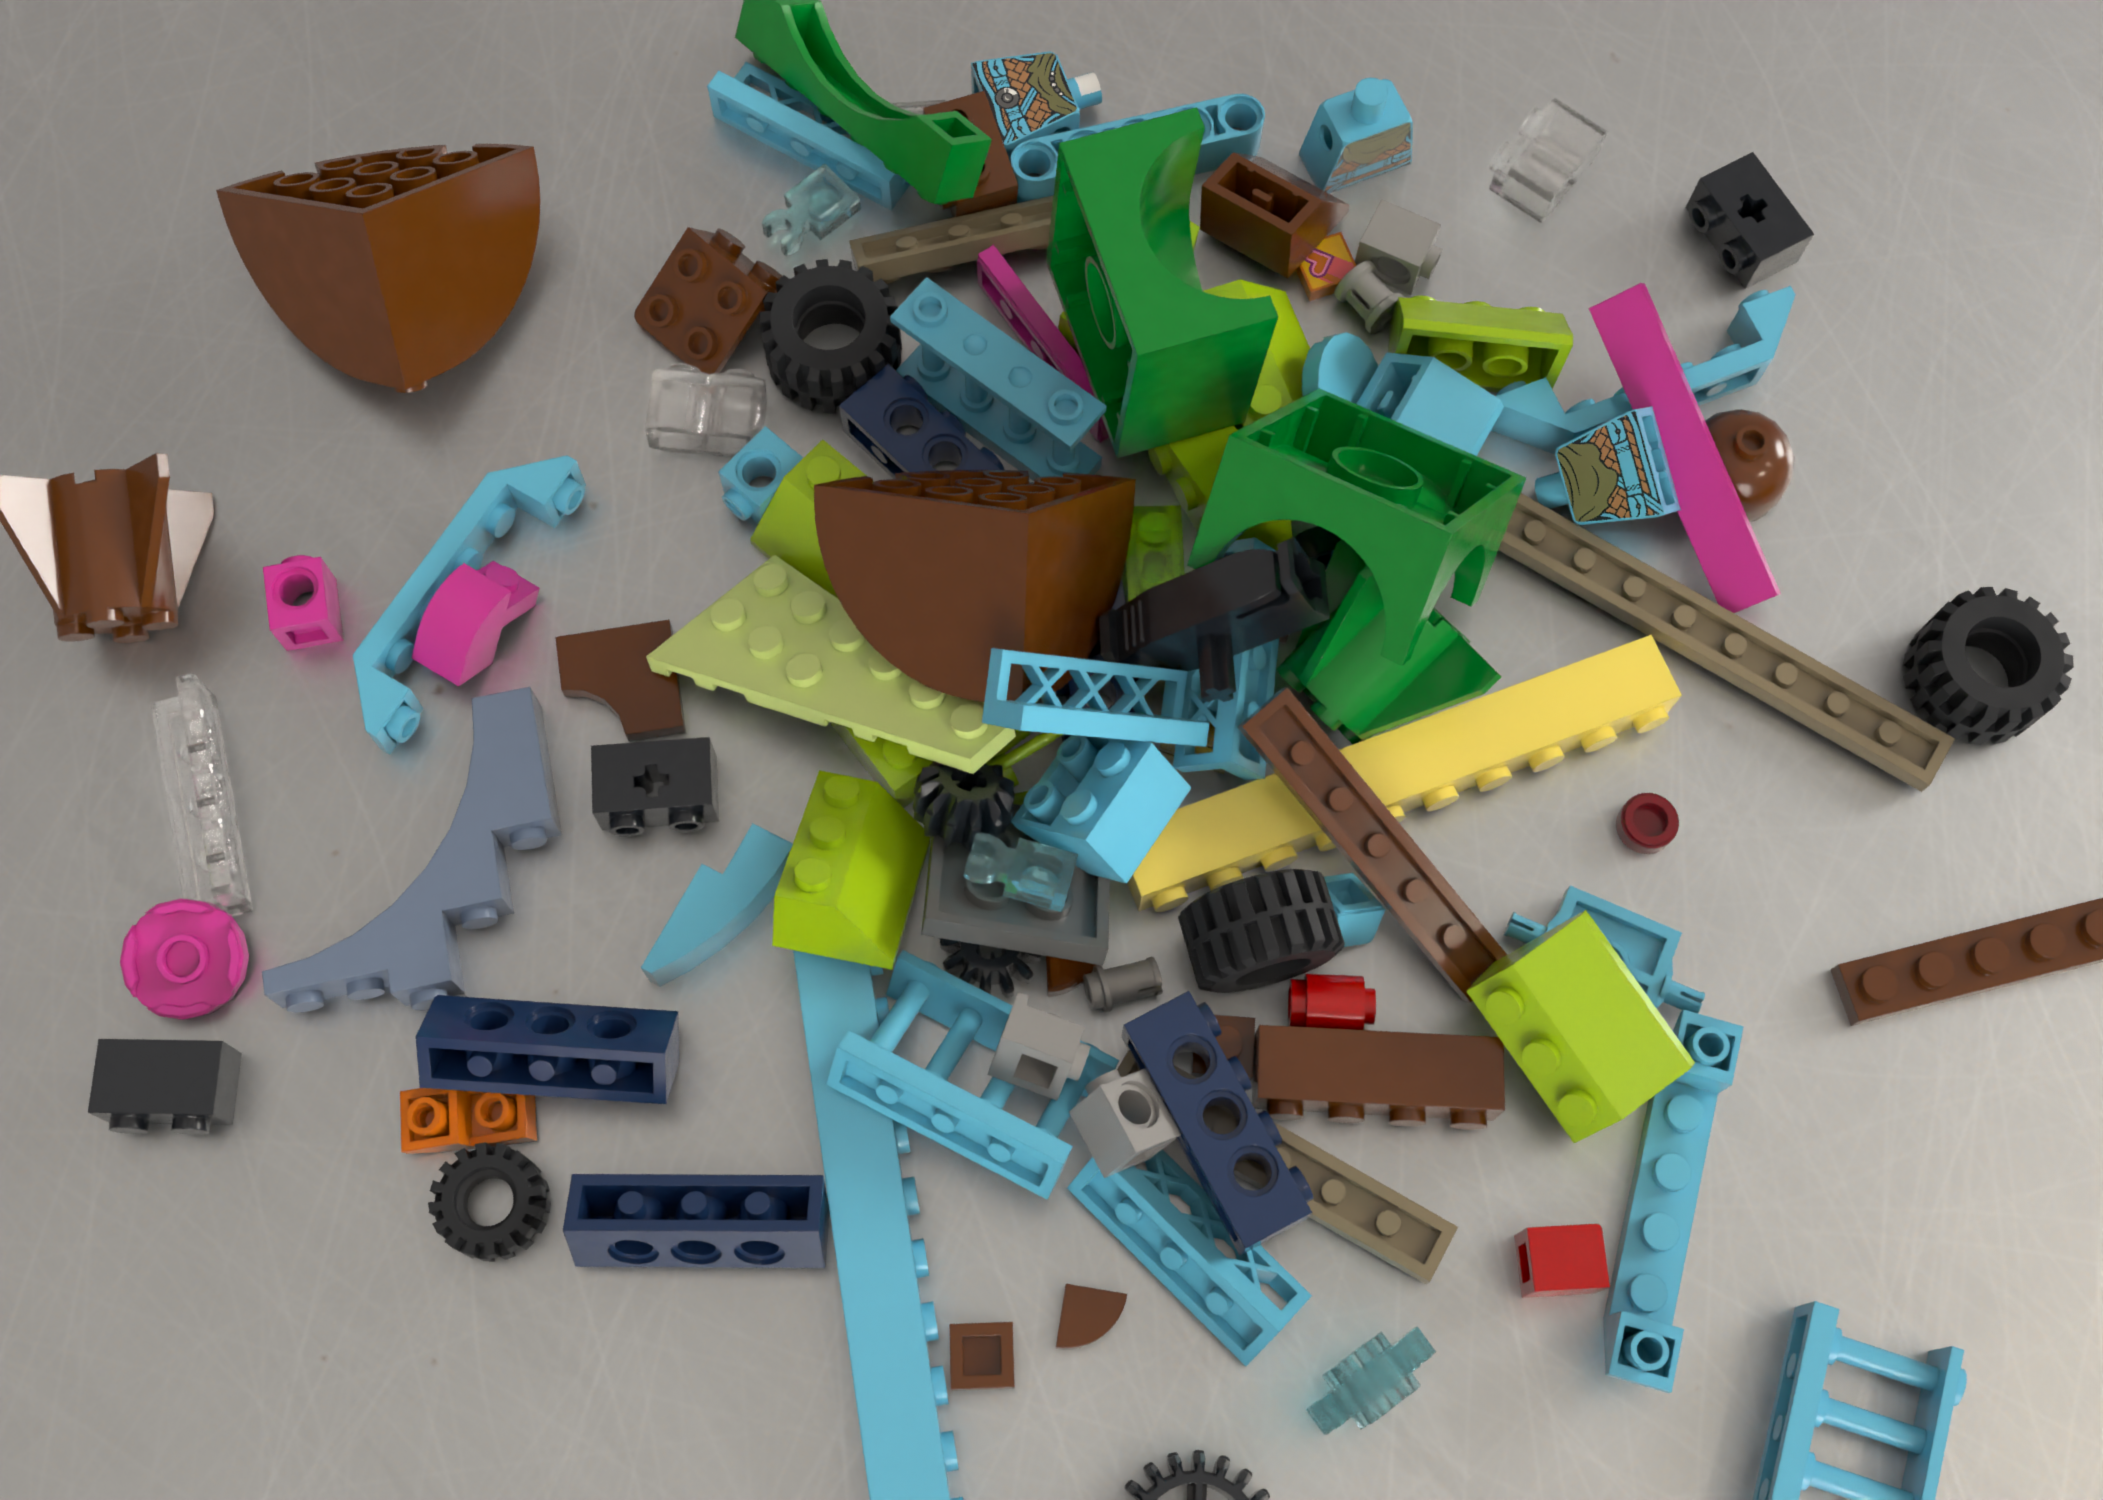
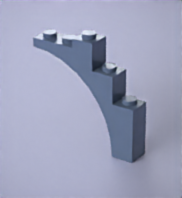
M531 687L472 698L474 742L467 784L449 831L422 873L389 908L353 935L308 958L262 971L265 996L281 1008H286L288 1012L298 1013L319 1009L324 1006L325 999L347 995L352 1000L375 998L384 994V987L390 986V993L405 1006L411 1005L413 1010H429L434 997L437 995L457 996L465 994L455 926L462 924V927L465 929L486 928L496 924L498 917L514 914L504 847L511 846L516 850L534 849L546 844L547 838L562 835L542 708Z

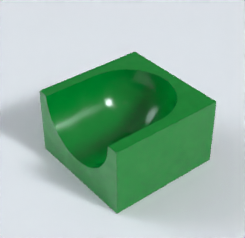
M1197 107L1059 143L1046 264L1093 394L1096 399L1107 406L1102 418L1117 458L1244 423L1278 320V314L1270 295L1250 299H1233L1208 294L1202 290L1193 252L1189 215L1191 189L1205 129Z

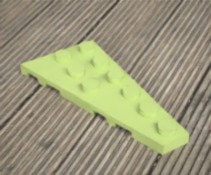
M773 555L646 656L652 672L668 677L672 672H676L693 678L696 686L715 691L720 686L745 694L747 702L825 727L829 722L852 728L854 736L874 742L877 737L907 746L909 754L972 774L1016 737L1014 729L982 723L984 702L948 695L927 687L889 663L859 632L839 599L776 555Z

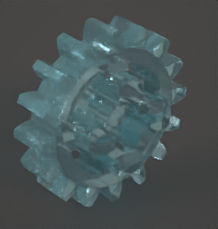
M1418 1326L1411 1329L1392 1344L1381 1331L1322 1375L1331 1389L1306 1410L1324 1435L1337 1429L1351 1417L1360 1430H1362L1367 1425H1371L1421 1386L1412 1372L1436 1353V1350Z

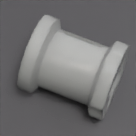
M1364 261L1343 277L1335 288L1334 295L1340 302L1348 301L1364 318L1365 329L1370 334H1375L1390 324L1397 299L1404 296L1401 293L1393 294L1375 275L1376 267L1371 261Z

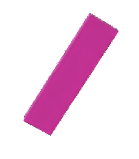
M992 245L980 252L977 259L978 285L1024 346L1094 396L1081 358L997 248ZM1101 416L1089 430L1096 441L1099 440L1100 443L1109 438Z

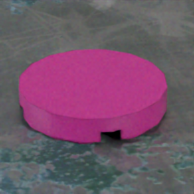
M180 898L159 903L145 912L147 914L142 916L136 925H132L124 938L120 957L124 983L133 997H137L141 1004L148 1007L146 1009L158 1016L184 1020L214 1013L233 999L245 980L249 960L245 934L231 914L211 902Z

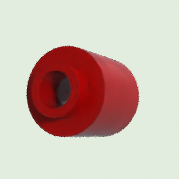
M1305 974L1304 979H1290L1288 990V1026L1363 1030L1364 1024L1374 1025L1376 991L1375 988H1365L1363 976Z

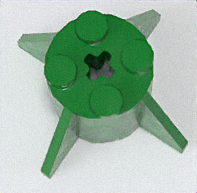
M1342 539L1336 544L1325 572L1330 619L1304 628L1296 648L1276 668V671L1298 693L1303 691L1314 702L1310 706L1312 711L1333 731L1338 729L1352 744L1365 741L1374 734L1481 696L1502 677L1469 644L1471 641L1435 607L1421 632L1409 661L1401 666L1381 657L1386 621L1382 596L1378 584L1364 560Z

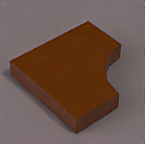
M670 619L555 637L561 690L564 696L587 697L608 706L621 720L628 741L686 732L679 674L672 672L668 677L652 672L646 658L647 655L673 635Z

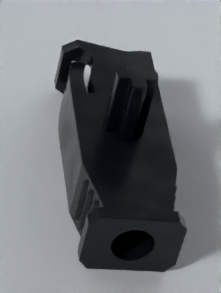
M1294 537L1278 543L1277 551L1250 549L1221 558L1149 588L1116 610L1110 609L1103 612L1099 617L1101 655L1104 661L1183 671L1199 669L1201 698L1207 702L1215 699L1223 702L1230 701L1234 698L1233 693L1236 692L1234 655L1330 619L1325 565L1318 560L1310 558Z

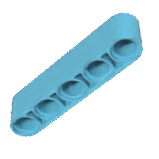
M1232 94L1024 141L1013 150L1011 155V166L1018 183L1017 203L1054 195L1059 143L1196 107L1205 129L1195 175L1217 170L1233 152L1256 156L1260 148L1265 121L1264 108L1260 101L1253 96ZM1232 128H1241L1245 131H1238ZM1030 173H1038L1042 176L1031 177L1027 175Z

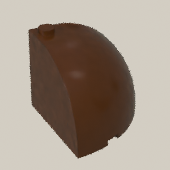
M475 144L472 146L473 151L450 153L447 152L446 145L384 150L315 162L317 173L303 172L285 176V173L281 170L216 190L227 227L246 269L267 303L286 327L309 350L337 370L363 381L393 387L397 393H411L424 389L428 385L427 380L463 363L478 352L495 335L514 308L526 283L537 245L540 223V185L534 146Z
M944 470L895 473V479L878 480L873 482L872 477L868 476L830 481L814 485V510L818 543L829 579L844 610L859 632L876 651L904 674L927 687L948 695L984 702L991 648L1082 659L1089 657L1100 638L1099 617L1103 612L1112 609L1121 582L1131 536L1136 479L1063 472V477H1039L1034 482H1029L1028 471ZM1011 663L1006 700L1016 701L1032 683L1021 664ZM1040 667L1042 672H1044L1048 668ZM1068 670L1051 686L1054 692L1061 689L1073 678Z

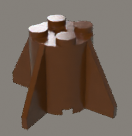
M155 453L127 469L94 470L95 480L75 484L74 473L63 474L52 479L0 475V522L53 609L58 640L75 642L92 639L95 637V634H112L113 642L136 643L150 639L149 630H166L179 626L178 608L214 517L212 493L168 489L170 473L167 454Z

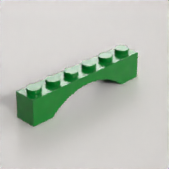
M820 0L743 1L735 38L753 52L756 60L771 67L785 79L787 86L802 93L817 106V110L822 115L833 119L845 129L854 142L865 146L882 160L886 169L900 175L917 190L918 195L925 201L943 205L949 201L974 197L992 141L989 136L958 111L927 115L915 114L898 108L877 95L858 76L844 56L830 28Z

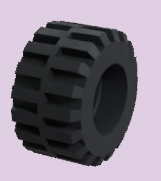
M828 259L816 260L817 267L807 269L805 264L793 268L795 275L793 278L789 279L783 275L775 282L777 293H767L763 301L765 312H760L759 323L767 366H769L770 375L775 385L781 384L783 394L791 401L799 396L801 407L813 411L815 405L819 404L823 405L824 413L836 414V406L843 403L887 364L895 371L900 367L902 361V342L900 329L890 321V316L898 306L895 297H890L889 287L882 278L874 282L873 271L864 266L858 271H854L851 261L840 259L838 266H829ZM828 324L847 325L860 333L850 344L833 350L818 349L804 342V339L813 330Z
M1980 587L1974 594L1968 590L1958 594L1951 602L1948 601L1915 634L1909 643L1912 648L1905 654L1903 666L1911 670L1903 676L1905 688L1915 689L1916 694L1910 699L1914 708L1918 710L1924 707L1929 713V716L1925 719L1928 724L1934 727L1939 723L1947 728L1946 734L1955 738L1956 741L1965 734L1968 736L1969 744L1982 745L1988 739L1993 744L2006 742L2013 735L2015 737L2020 735L2061 701L2060 695L2068 690L2072 680L2066 673L2074 667L2073 655L2064 653V649L2071 643L2066 632L2057 633L2054 626L2059 622L2051 612L2044 616L2038 611L2037 608L2041 603L2032 597H2028L2023 602L2017 599L2018 591L2005 588L1998 595H1996L1993 587ZM1965 646L1977 647L1992 654L2001 663L2006 672L2008 687L1993 685L1977 675L1967 660Z
M1285 869L1237 880L1198 897L1185 907L1178 916L1198 988L1210 992H1239L1299 976L1330 961L1345 945L1324 875L1318 871Z

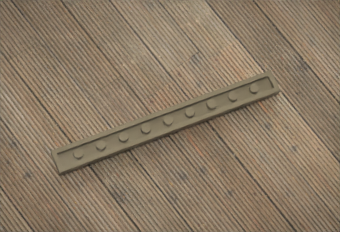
M1520 493L1498 549L1499 551L1648 636L1652 635L1656 641L1922 792L1930 786L1955 738Z

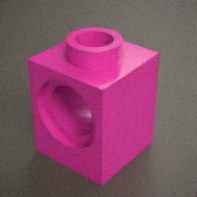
M306 555L291 556L284 559L281 564L263 567L269 629L286 651L344 641L337 580L321 556L315 558ZM313 592L312 597L306 603L293 606L294 601L301 594Z

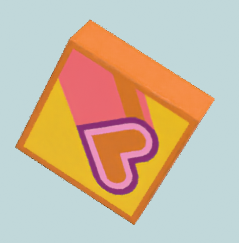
M1342 232L1326 236L1296 269L1309 302L1334 294L1339 282L1356 266Z

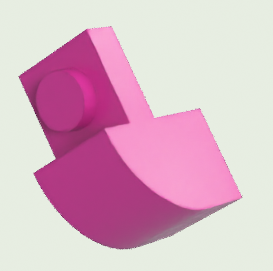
M495 561L490 562L479 570H475L463 563L445 579L430 600L418 628L411 658L459 687L493 664L502 627L536 605L540 588L519 576L513 569L502 566Z

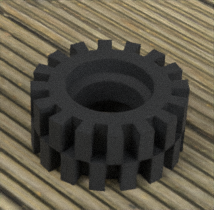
M486 1142L475 1144L476 1150L469 1152L463 1148L454 1153L458 1160L452 1165L445 1161L440 1167L439 1171L444 1173L440 1182L432 1181L430 1192L435 1194V1201L428 1202L429 1213L435 1216L436 1222L432 1223L437 1234L445 1238L444 1242L453 1249L471 1258H479L482 1261L495 1262V1258L498 1257L507 1260L516 1256L514 1251L523 1248L527 1250L533 1245L534 1242L531 1240V1237L536 1231L542 1234L546 1223L542 1221L544 1213H550L551 1202L546 1199V1192H550L547 1181L540 1174L542 1171L518 1150L515 1151L508 1145L497 1143L496 1146H490ZM487 1179L506 1181L513 1193V1206L508 1216L500 1223L492 1226L476 1224L471 1219L467 1208L471 1191L476 1185Z

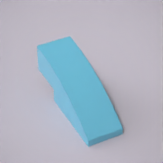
M752 823L723 874L701 864L641 966L648 980L659 987L696 968L726 947L745 930L774 898L793 843Z

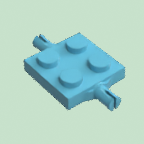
M1571 885L1564 892L1555 917L1546 926L1520 916L1516 912L1512 913L1507 923L1508 926L1505 928L1504 936L1512 937L1527 944L1587 910L1656 1008L1664 1002L1680 1010L1684 1009L1698 1013L1702 1007L1701 1002L1705 998L1704 992H1699L1672 980V959L1682 932Z

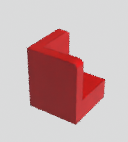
M1599 1224L1527 1227L1514 1235L1522 1298L1595 1294L1610 1287L1603 1230Z

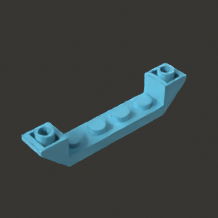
M1791 285L1771 293L1764 289L1747 296L1739 303V310L1726 330L1734 344L1718 351L1711 360L1693 366L1691 362L1680 364L1698 406L1758 383L1774 358L1796 294ZM1546 378L1530 384L1518 381L1506 386L1497 393L1496 397L1501 400L1504 408L1491 431L1555 455L1557 447L1633 409L1622 387L1611 398L1598 403L1593 399L1584 400L1571 407L1565 413Z
M566 455L487 473L353 653L365 730L382 751L390 755L399 742H406L414 734L419 725L420 713L424 708L411 689L396 681L393 677L396 673L400 674L405 671L413 661L411 657L422 616L435 592L445 579L463 563L475 570L480 569L483 554L496 537L500 538L508 532L514 522L517 508L522 509L553 528L558 525L565 514H572L580 505L586 486L575 459Z
M1684 1009L1680 1012L1674 1026V1034L1692 1057L1695 1064L1691 1069L1648 1100L1603 1317L1605 1375L1662 1392L1672 1393L1684 1333L1683 1328L1672 1325L1717 1097L1720 1092L1733 1084L1744 1026Z

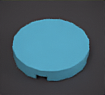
M1347 332L1323 337L1324 340L1322 342L1314 343L1308 351L1302 370L1303 396L1320 388L1357 404L1378 368L1371 349L1360 337Z

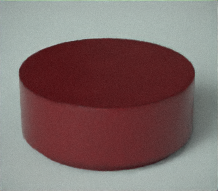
M1641 793L1630 798L1621 808L1616 819V830L1621 841L1629 849L1641 854H1653L1663 850L1675 838L1679 828V817L1674 806L1666 798L1654 793Z

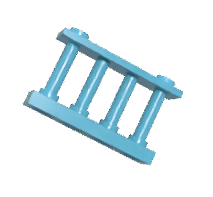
M926 277L890 316L891 323L920 343L896 371L902 377L905 375L912 376L925 390L928 402L940 413L948 411L953 414L962 424L965 432L1017 470L1028 471L1029 478L1032 481L1039 477H1063V472L1095 475L1102 467V456L1080 440L1106 412L1107 406Z
M902 950L897 958L886 992L887 996L897 1001L870 1041L848 1030L836 1049L826 1085L1048 1200L1073 1147L1058 1139L1070 1117L1069 1111L1076 1106L1081 1096L1085 1098L1088 1096L1085 1086L1097 1077L1115 1070L1119 1060L1100 1051L1094 1045L1080 1040L1081 1043L1091 1047L1079 1080L1066 1079L1058 1100L1051 1099L1036 1126L1002 1110L1016 1085L992 1077L979 1098L947 1081L972 1040L996 1051L1012 1005L938 968L935 964L924 961ZM918 1012L950 1028L925 1069L892 1053Z
M1817 1301L1795 1307L1752 1500H1799L1801 1490L1805 1491L1809 1486L1850 1500H1935L1953 1406H1957L1960 1403L1966 1389L1967 1374L1961 1368L1964 1350L1954 1346L1928 1351L1926 1363L1842 1336V1330L1836 1327L1840 1310L1838 1308ZM1835 1361H1839L1921 1388L1914 1425L1829 1398L1828 1391L1823 1389L1827 1366L1832 1365ZM1822 1423H1826L1907 1450L1908 1455L1901 1489L1816 1461L1815 1454L1809 1452L1814 1427H1820Z

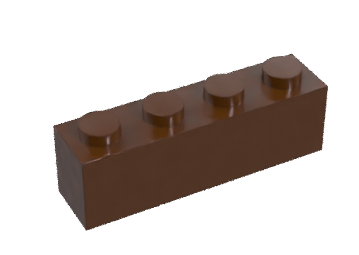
M1259 1025L1254 1038L1252 1105L1255 1109H1266L1270 1117L1275 1120L1303 1119L1304 1111L1328 1113V1121L1335 1123H1361L1365 1121V1115L1389 1116V1124L1396 1126H1422L1426 1124V1118L1450 1119V1127L1465 1130L1487 1128V1121H1494L1505 1111L1504 1044L1499 1037Z

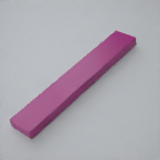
M1639 283L1588 308L1632 409L1653 407L1681 508L1677 512L1718 605L1732 613H1736L1781 594L1645 283Z

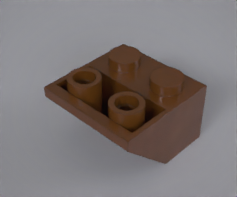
M1233 152L1201 186L1200 230L1287 279L1349 212V204L1262 157Z

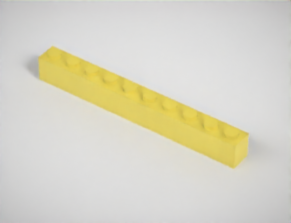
M1652 635L1371 737L1365 741L1339 749V751L1400 823L1406 818L1405 812L1421 806H1425L1428 812L1441 809L1455 802L1459 798V792L1478 786L1480 792L1492 790L1508 782L1512 778V772L1528 766L1531 767L1533 772L1548 769L1565 758L1563 753L1583 746L1586 753L1599 750L1617 739V733L1635 727L1637 733L1652 730L1669 720L1668 712L1682 694ZM1274 773L1266 776L1265 779H1257L1177 809L1127 882L1138 912L1153 906L1156 912H1164L1185 903L1189 899L1187 894L1207 886L1212 891L1223 885L1243 879L1242 873L1263 866L1266 872L1278 870L1297 860L1298 856L1296 853L1314 846H1318L1321 852L1334 849L1336 846Z

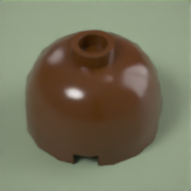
M1736 409L1716 413L1705 420L1749 522L1757 521L1778 504L1792 480L1795 457L1789 439L1775 421L1759 412Z

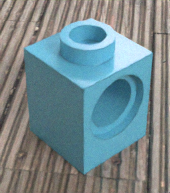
M765 426L718 471L724 491L722 496L723 502L741 520L746 521L751 517L759 524L783 477L803 457ZM761 476L774 479L765 487L757 488L749 485L752 480Z

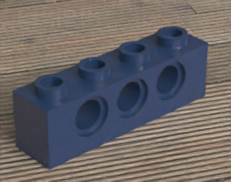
M889 364L839 405L843 431L893 479H895V473L938 471L933 466L942 461L956 463L958 467L954 470H1005L999 458L986 447H982L979 450L966 437L964 427L953 414L948 411L940 413L928 402L925 390L912 376L905 375L902 377ZM905 425L919 428L916 433L911 435H902L895 432L899 427Z
M1187 991L1124 1024L1121 1038L1139 1071L1142 1069L1147 1070L1181 1133L1176 1138L1241 1256L1305 1221L1312 1213L1307 1202L1313 1200L1314 1197L1308 1182L1299 1168L1293 1166L1288 1169L1276 1147L1282 1144V1138L1274 1121L1265 1110L1257 1114L1248 1098L1246 1091L1252 1089V1085L1244 1067L1236 1056L1227 1059L1218 1044L1216 1037L1220 1036L1222 1032L1212 1010L1206 1002L1197 1005L1190 991ZM1182 1052H1194L1204 1060L1206 1073L1195 1079L1185 1078L1175 1070L1173 1058ZM1215 1105L1228 1108L1235 1116L1236 1129L1228 1134L1212 1132L1205 1125L1203 1112ZM1243 1160L1257 1162L1265 1170L1267 1177L1266 1186L1255 1191L1241 1187L1234 1177V1166Z
M437 995L434 997L415 1036L420 1088L667 1104L679 1065L678 1011Z
M572 1174L563 1233L575 1267L825 1268L830 1211L823 1175Z

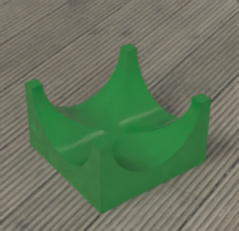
M1319 388L1229 435L1187 566L1197 569L1223 558L1228 548L1248 528L1263 522L1291 520L1292 523L1296 520L1322 527L1350 545L1371 570L1382 596L1386 619L1385 637L1380 656L1403 666L1411 659L1421 632L1453 573L1455 574L1454 587L1450 598L1470 607L1478 602L1526 477Z

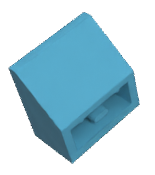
M1386 352L1357 402L1359 406L1475 456L1478 455L1504 408L1499 398L1434 357Z
M1071 735L1060 745L1057 756L1039 782L1027 792L1022 806L1011 820V823L1017 829L1086 873L1127 884L1190 791L1191 786L1153 743Z

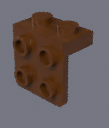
M687 227L635 309L634 317L640 326L703 378L713 379L720 374L760 311L765 312L763 301L768 292L777 293L775 282L782 275L764 262H752L742 253L745 245L727 231L718 228L715 233Z

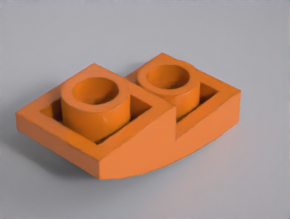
M431 1088L400 1091L402 1153L457 1151L463 1148L466 1150L476 1149L475 1144L484 1142L490 1146H496L497 1143L511 1145L537 1141L534 1095Z

